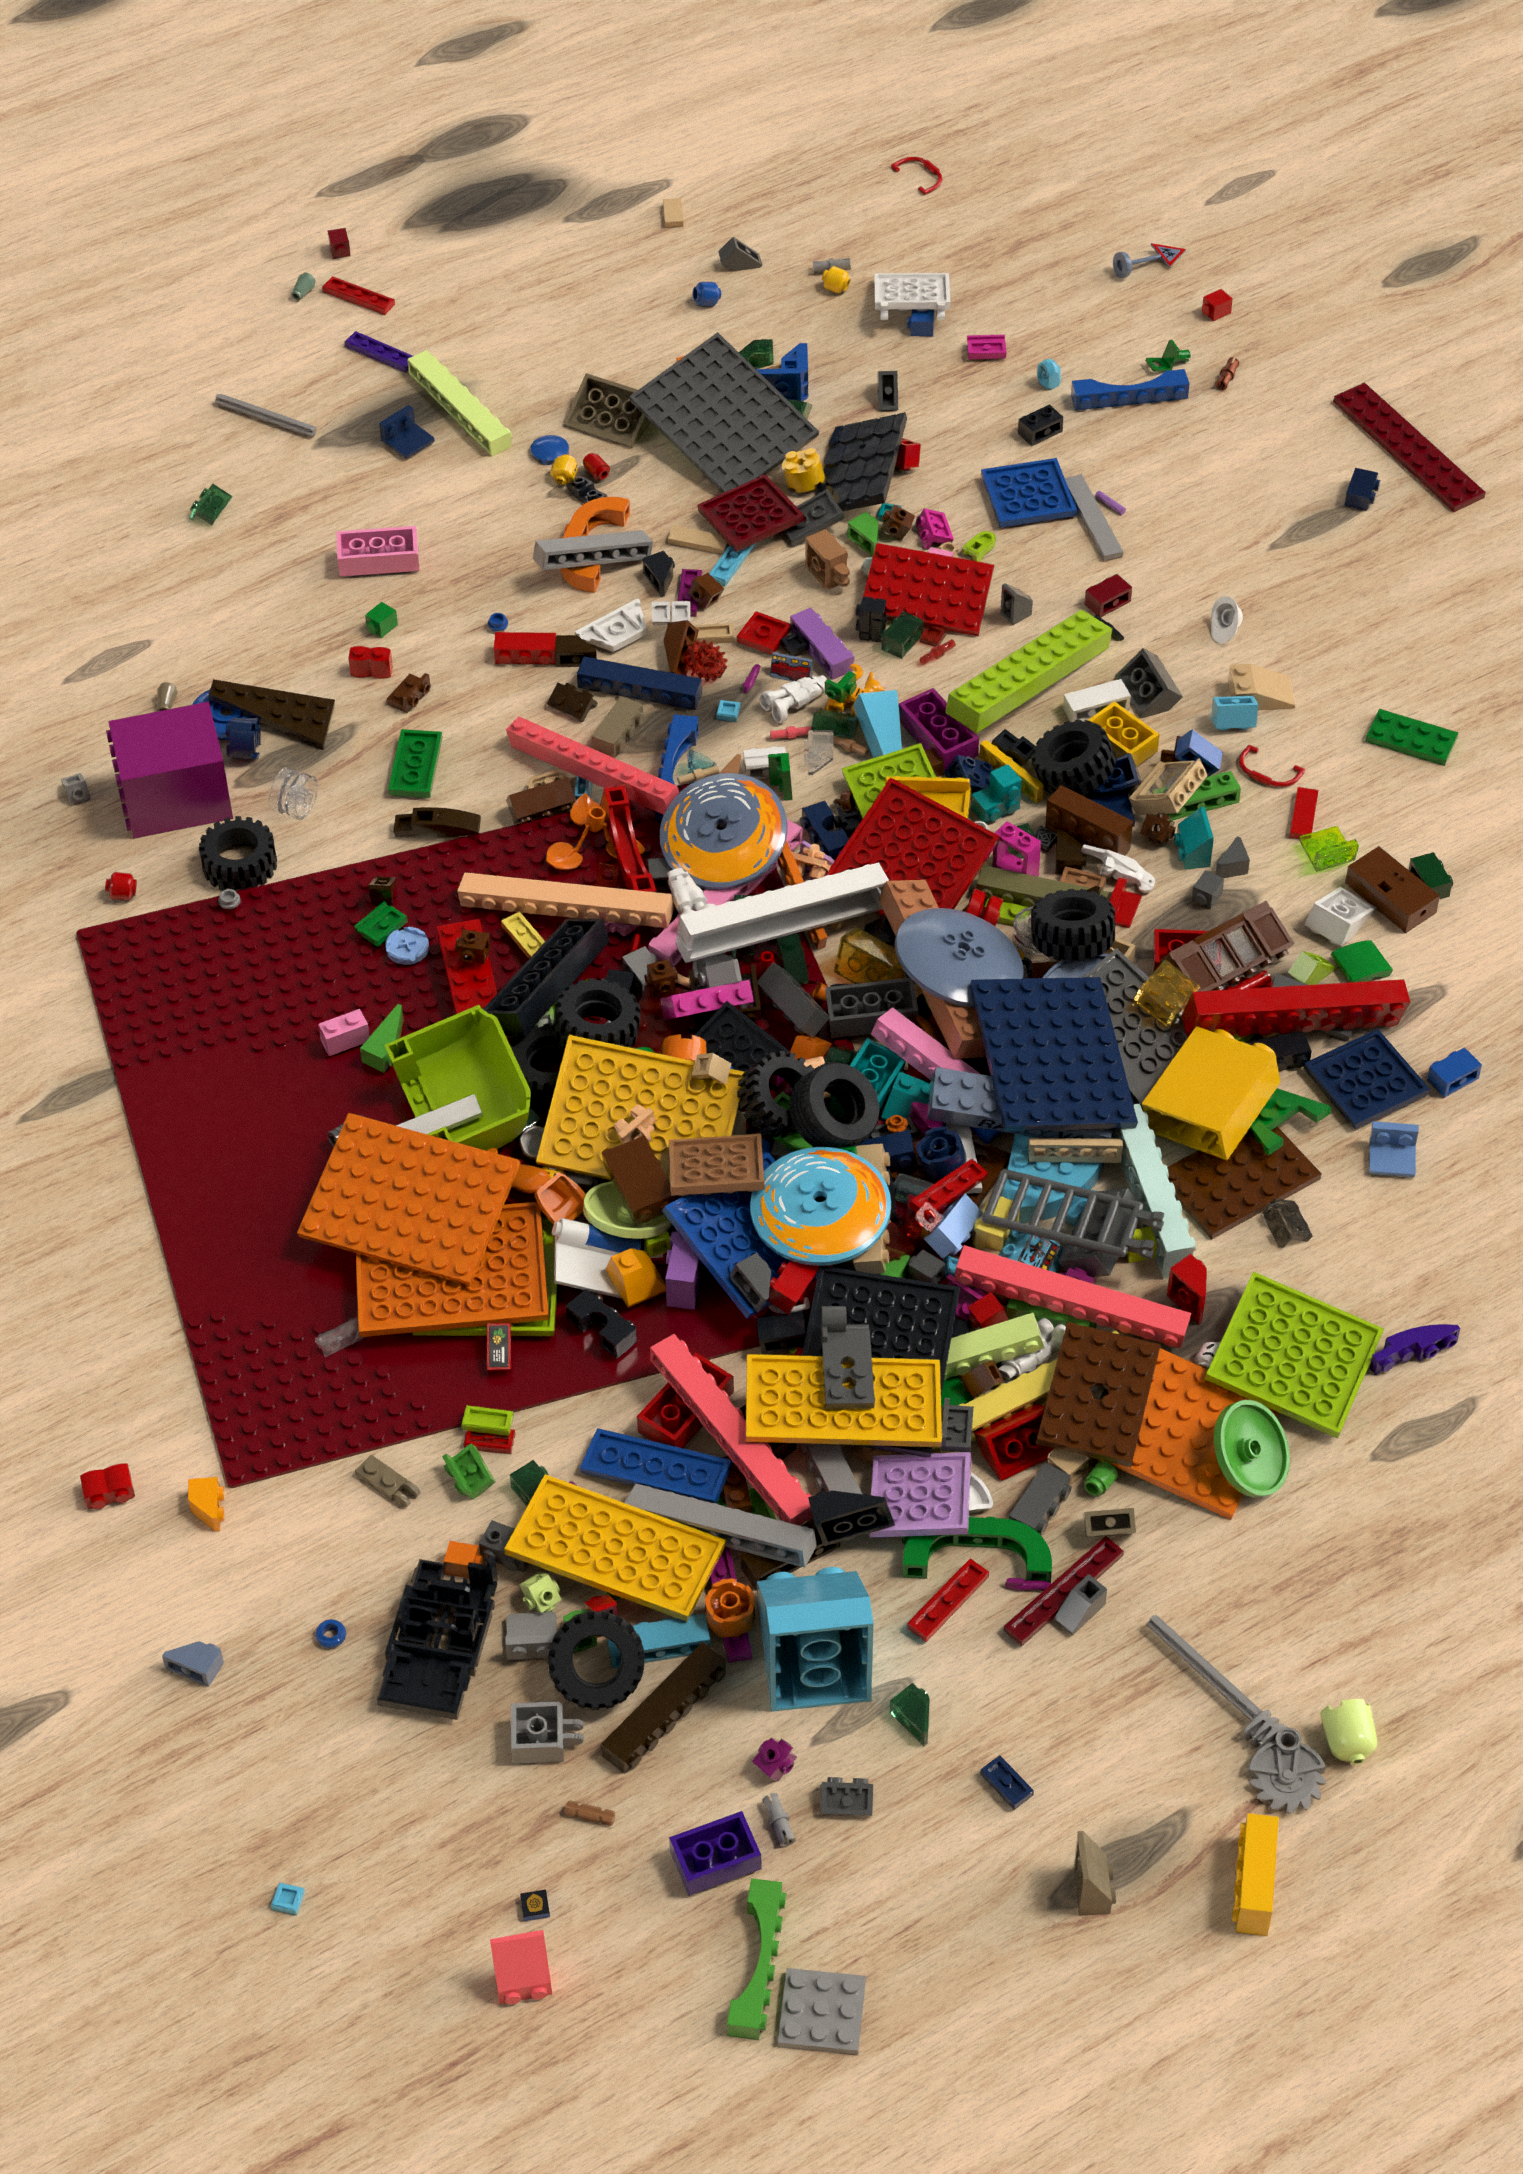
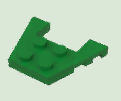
M1277 1088L1249 1129L1255 1135V1140L1263 1145L1265 1153L1270 1155L1283 1146V1138L1271 1130L1298 1112L1317 1123L1331 1114V1106Z

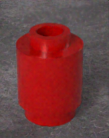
M589 453L584 457V468L595 480H603L609 475L610 466L598 454Z

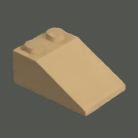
M1253 664L1230 665L1228 686L1231 697L1254 696L1258 703V710L1295 708L1289 676Z

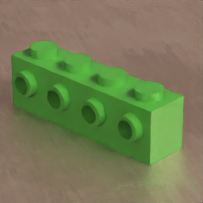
M1231 771L1206 777L1178 813L1166 815H1169V820L1173 821L1188 817L1200 807H1205L1206 811L1239 803L1241 787ZM1170 787L1153 791V794L1166 793Z

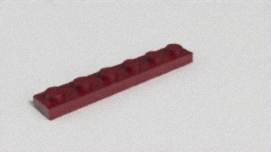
M1105 1536L1005 1624L1004 1632L1019 1645L1023 1646L1056 1616L1071 1590L1088 1574L1097 1580L1123 1557L1124 1550Z

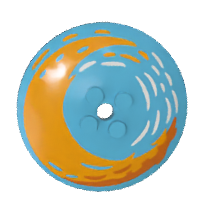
M831 1147L806 1148L781 1157L764 1171L765 1190L752 1192L750 1210L752 1223L760 1239L778 1255L793 1262L806 1265H833L858 1257L880 1239L888 1225L891 1214L890 1192L880 1172L864 1158L852 1152ZM818 1196L826 1198L824 1202H816L814 1199Z

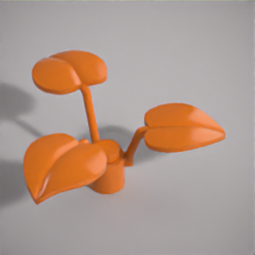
M586 793L576 800L570 811V818L575 824L579 826L586 825L577 846L573 849L568 843L558 842L551 845L547 851L546 862L556 869L572 870L582 863L583 857L578 851L588 830L598 832L603 829L606 840L609 842L606 848L607 852L617 859L612 839L608 833V824L604 822L606 812ZM636 840L641 855L644 853L645 848Z

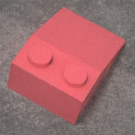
M543 1930L490 1939L500 2004H516L520 2000L530 1998L539 2000L547 1995H552Z

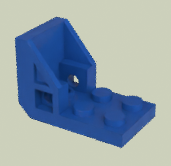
M799 343L781 358V369H756L790 403H802L808 398L807 343Z

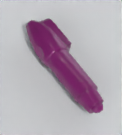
M759 664L754 665L749 676L746 678L743 684L744 693H748L753 688L760 672L761 666Z
M1008 1578L1005 1582V1587L1016 1591H1044L1051 1585L1050 1582L1024 1580L1023 1578Z

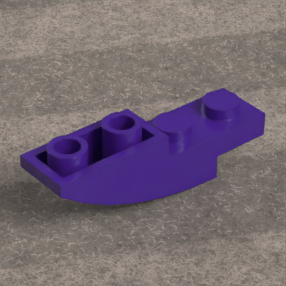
M1451 1324L1427 1325L1411 1328L1387 1337L1384 1349L1372 1355L1370 1370L1375 1375L1382 1371L1387 1372L1399 1362L1408 1361L1413 1355L1419 1362L1426 1358H1432L1439 1351L1451 1348L1458 1342L1461 1328L1458 1325Z

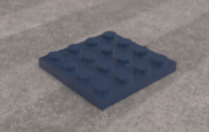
M1379 1029L1304 1063L1303 1069L1354 1129L1360 1128L1429 1095L1430 1088Z

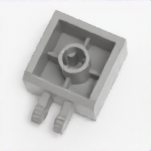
M557 1701L511 1703V1752L513 1764L564 1762V1746L580 1745L584 1741V1736L579 1733L564 1732L582 1730L584 1727L583 1721L579 1719H564L562 1703Z

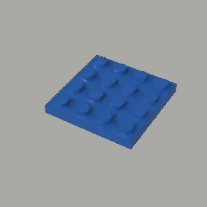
M1057 458L981 469V477L1000 528L1072 517L1077 514V509Z

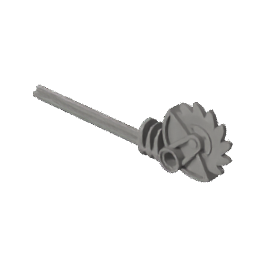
M1153 1615L1150 1621L1146 1623V1626L1251 1721L1243 1731L1242 1737L1246 1740L1253 1737L1251 1741L1252 1746L1260 1744L1258 1751L1250 1762L1248 1776L1257 1778L1250 1780L1251 1786L1261 1791L1256 1798L1260 1801L1272 1802L1271 1810H1279L1287 1806L1288 1814L1293 1813L1300 1804L1304 1810H1308L1311 1797L1320 1800L1321 1792L1318 1785L1326 1784L1324 1777L1321 1775L1325 1773L1326 1766L1319 1754L1311 1747L1301 1743V1736L1297 1730L1289 1728L1282 1723L1279 1724L1278 1718H1271L1269 1710H1260L1160 1617ZM1283 1743H1291L1293 1746L1286 1747Z

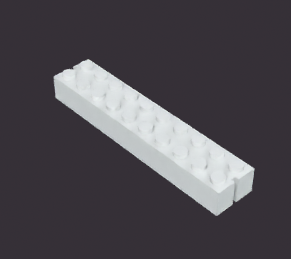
M879 863L867 864L863 867L845 870L834 875H826L819 879L807 880L800 884L789 885L774 891H766L759 895L747 896L744 899L728 901L724 904L706 907L699 911L687 912L684 915H680L679 930L677 931L675 944L685 963L883 910L878 899L886 881H889Z

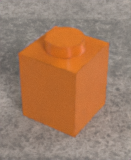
M449 1541L443 1561L445 1574L469 1578L468 1563L482 1564L483 1556L479 1555L478 1545Z

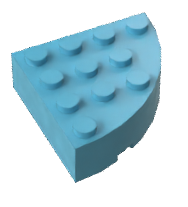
M1015 1134L1008 1170L1089 1190L1095 1187L1100 1178L1104 1163L1029 1162L1028 1140L1029 1138L1036 1137ZM1007 1179L1002 1197L1014 1200L1020 1182ZM1029 1184L1020 1208V1223L1030 1222L1043 1189L1042 1187ZM1051 1191L1041 1217L1042 1220L1057 1216L1065 1193ZM1074 1195L1070 1207L1079 1202L1083 1197Z

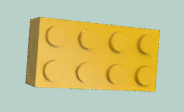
M1247 1813L1246 1823L1241 1822L1237 1842L1238 1858L1236 1859L1235 1867L1236 1882L1233 1893L1235 1900L1231 1920L1236 1922V1932L1268 1935L1273 1911L1279 1817Z

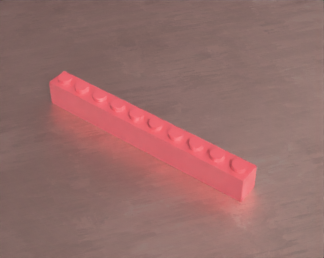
M520 716L506 728L511 747L600 787L625 786L629 800L663 815L671 801L679 794L678 787L670 782Z
M965 1245L954 1276V1281L960 1282L963 1285H971L981 1288L986 1292H994L1010 1299L1024 1301L1033 1306L1044 1307L1053 1312L1064 1313L1076 1319L1091 1321L1100 1326L1114 1328L1123 1333L1134 1334L1146 1340H1154L1164 1343L1169 1347L1180 1349L1191 1313Z
M673 1334L650 1347V1361L777 1517L782 1521L798 1526L813 1518L808 1499L811 1495L809 1493L806 1494L801 1489L798 1479L788 1473L784 1462L774 1456L767 1442H746V1420L742 1411L732 1405L728 1394L718 1388L714 1377L704 1371L700 1360L690 1354L686 1343L683 1340H679Z

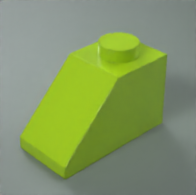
M1302 951L1288 973L1296 981L1308 985H1316L1331 974L1336 967L1321 955Z

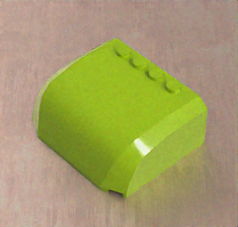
M480 1005L385 1044L391 1063L415 1118L473 1094L476 1096L483 1114L482 1117L447 1130L446 1126L427 1135L487 1151L491 1148L498 1149L508 1144L522 1133L529 1116L531 1090L498 1019L481 1009Z

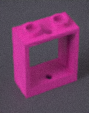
M1005 822L995 832L1000 838L993 849L992 867L1038 877L1041 841L1010 822ZM1008 846L1023 854V860L1008 852Z

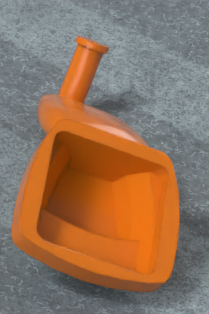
M491 1148L487 1150L489 1152H493L496 1154L498 1153V1150L496 1148ZM520 1164L511 1188L523 1193H535L534 1196L538 1206L553 1225L560 1218L575 1220L583 1212L586 1194L572 1179L563 1173H557L550 1179L546 1170Z

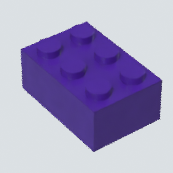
M742 1811L669 1837L670 1853L688 1896L762 1869L760 1850Z

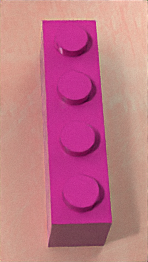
M749 980L660 998L664 1020L717 1010L726 1001L733 1006L754 1002Z

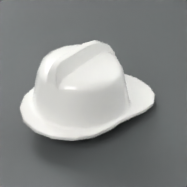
M1229 596L1217 599L1211 609V634L1214 641L1219 644L1229 642L1235 636L1243 620L1241 609L1237 606L1235 600Z

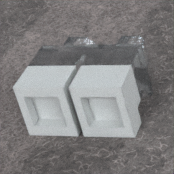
M670 601L652 602L653 626H667L668 623L683 620L690 622V601H672V606H670Z

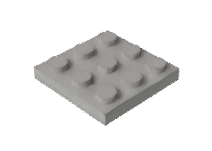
M787 1968L778 2047L858 2055L866 1976Z

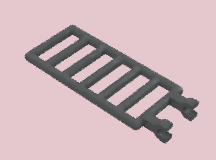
M1003 1169L1000 1171L982 1221L986 1224L1118 1257H1125L1127 1251L1151 1260L1154 1250H1152L1154 1241H1140L1132 1238L1138 1223L1149 1225L1151 1228L1161 1231L1164 1225V1213L1143 1211V1204L1138 1201ZM1007 1179L1018 1181L1020 1185L1007 1218L993 1216ZM1030 1184L1042 1187L1043 1189L1028 1225L1016 1222L1015 1220ZM1051 1191L1065 1193L1052 1229L1048 1230L1038 1227ZM1075 1195L1087 1198V1202L1075 1234L1072 1236L1060 1232ZM1096 1201L1110 1204L1097 1241L1084 1239L1083 1236ZM1118 1208L1131 1209L1132 1213L1120 1246L1106 1244Z

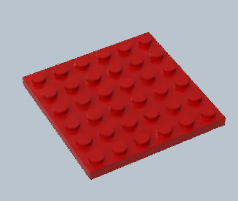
M890 777L826 875H834L845 870L860 868L867 864L879 863L889 881L926 880L938 907L955 909L999 842L1000 836ZM884 910L875 911V913L882 917L886 915Z

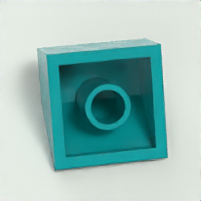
M1200 807L1178 824L1177 833H1174L1175 846H1179V861H1183L1185 870L1205 868L1211 865L1214 837L1205 807Z
M899 1071L880 1120L886 1122L893 1115H900L902 1118L910 1116L911 1103L913 1102L928 1104L930 1083Z

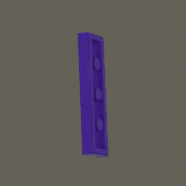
M357 331L344 341L345 347L405 373L409 371L407 359L413 357V355Z

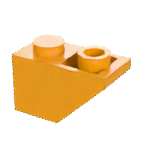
M218 1477L188 1479V1502L191 1513L215 1532L220 1531V1522L225 1520L224 1507H220V1501L225 1500L224 1486L219 1485Z

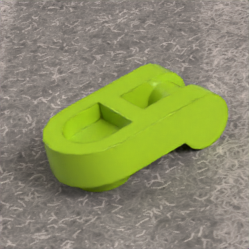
M990 531L978 533L964 544L962 553L966 556L970 555L973 560L980 562L984 555L995 547V534Z

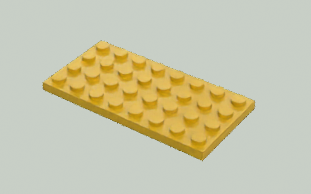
M747 1354L746 1442L941 1447L940 1360L872 1358L874 1408L825 1409L822 1356ZM843 1362L841 1364L847 1369L854 1366L851 1362ZM845 1382L842 1384L843 1387H845L846 1389H852L855 1387V1385L851 1382Z
M545 1474L505 1546L504 1554L688 1622L725 1548L726 1540Z

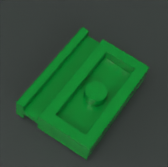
M384 901L357 923L354 929L356 933L359 932L363 938L378 947L387 940L393 931L399 930L408 920L406 915L392 906L389 907Z

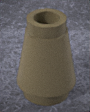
M164 682L157 688L158 711L171 709L178 694L174 684Z

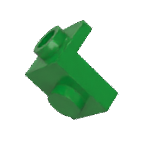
M848 671L837 684L829 679L824 682L825 694L830 699L843 703L857 688L856 674Z

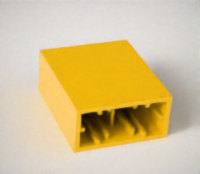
M1196 1026L1142 1102L1143 1111L1148 1115L1149 1129H1153L1154 1134L1228 1160L1281 1083L1276 1055L1265 1044L1254 1043L1249 1045L1235 1040L1230 1033L1224 1030L1216 1029L1214 1032Z

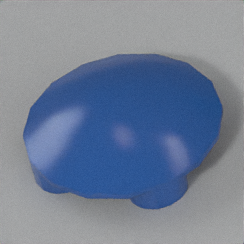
M545 435L533 441L531 453L538 460H541L543 465H550L558 456L569 455V444L560 436Z

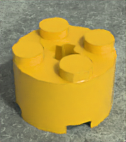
M814 448L798 452L790 451L785 455L786 459L782 463V468L789 489L793 488L798 493L808 492L815 489L814 485L824 482L825 475L821 460Z

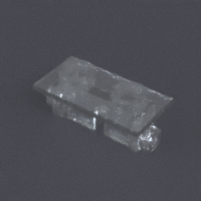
M358 1317L355 1319L350 1318L348 1322L324 1334H318L315 1342L318 1347H321L324 1357L364 1338L359 1336Z

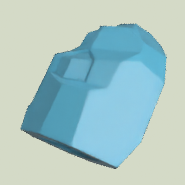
M1045 359L1038 364L1037 378L1039 383L1045 389L1051 390L1060 385L1061 367L1057 366L1054 360Z

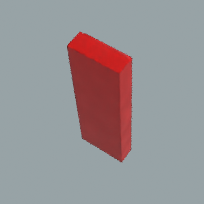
M1298 787L1289 838L1311 841L1319 790Z

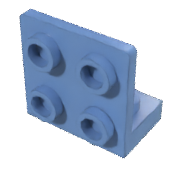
M1373 1121L1369 1137V1173L1415 1177L1416 1142L1419 1125Z

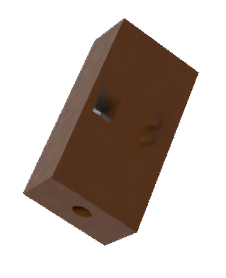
M1380 846L1348 866L1345 884L1368 903L1377 907L1376 909L1404 933L1409 932L1437 913L1440 895Z

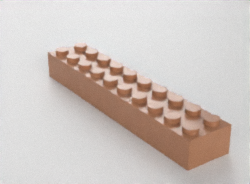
M926 880L886 881L878 899L895 935H897L901 924L909 916L922 910L939 908ZM921 988L953 1058L986 1057L975 1007L960 1006L944 1001Z

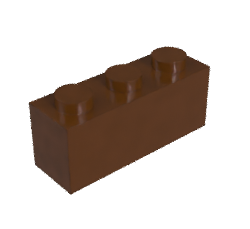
M566 777L508 795L506 802L514 824L518 822L522 824L533 821L532 818L540 816V818L551 816L552 812L560 810V812L568 811L576 802V798L569 778Z

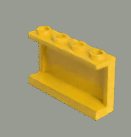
M885 777V785L890 777ZM891 777L968 819L971 796L970 779Z

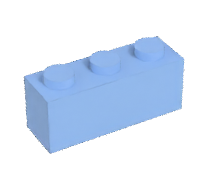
M965 1193L950 1204L924 1237V1240L942 1259L949 1254L954 1256L963 1247L961 1244L971 1237L970 1233L973 1232L975 1222L978 1218L982 1217L983 1212Z

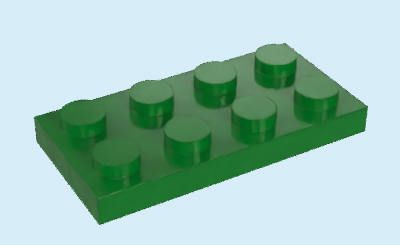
M1379 709L1366 735L1365 742L1445 766L1458 739L1459 732Z
M401 729L388 788L389 795L431 797L443 739L442 732Z

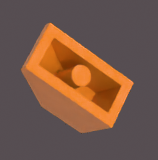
M810 1035L796 1036L790 1052L796 1054V1060L800 1057L805 1060L823 1057L830 1048L831 1043L816 1036L813 1038Z

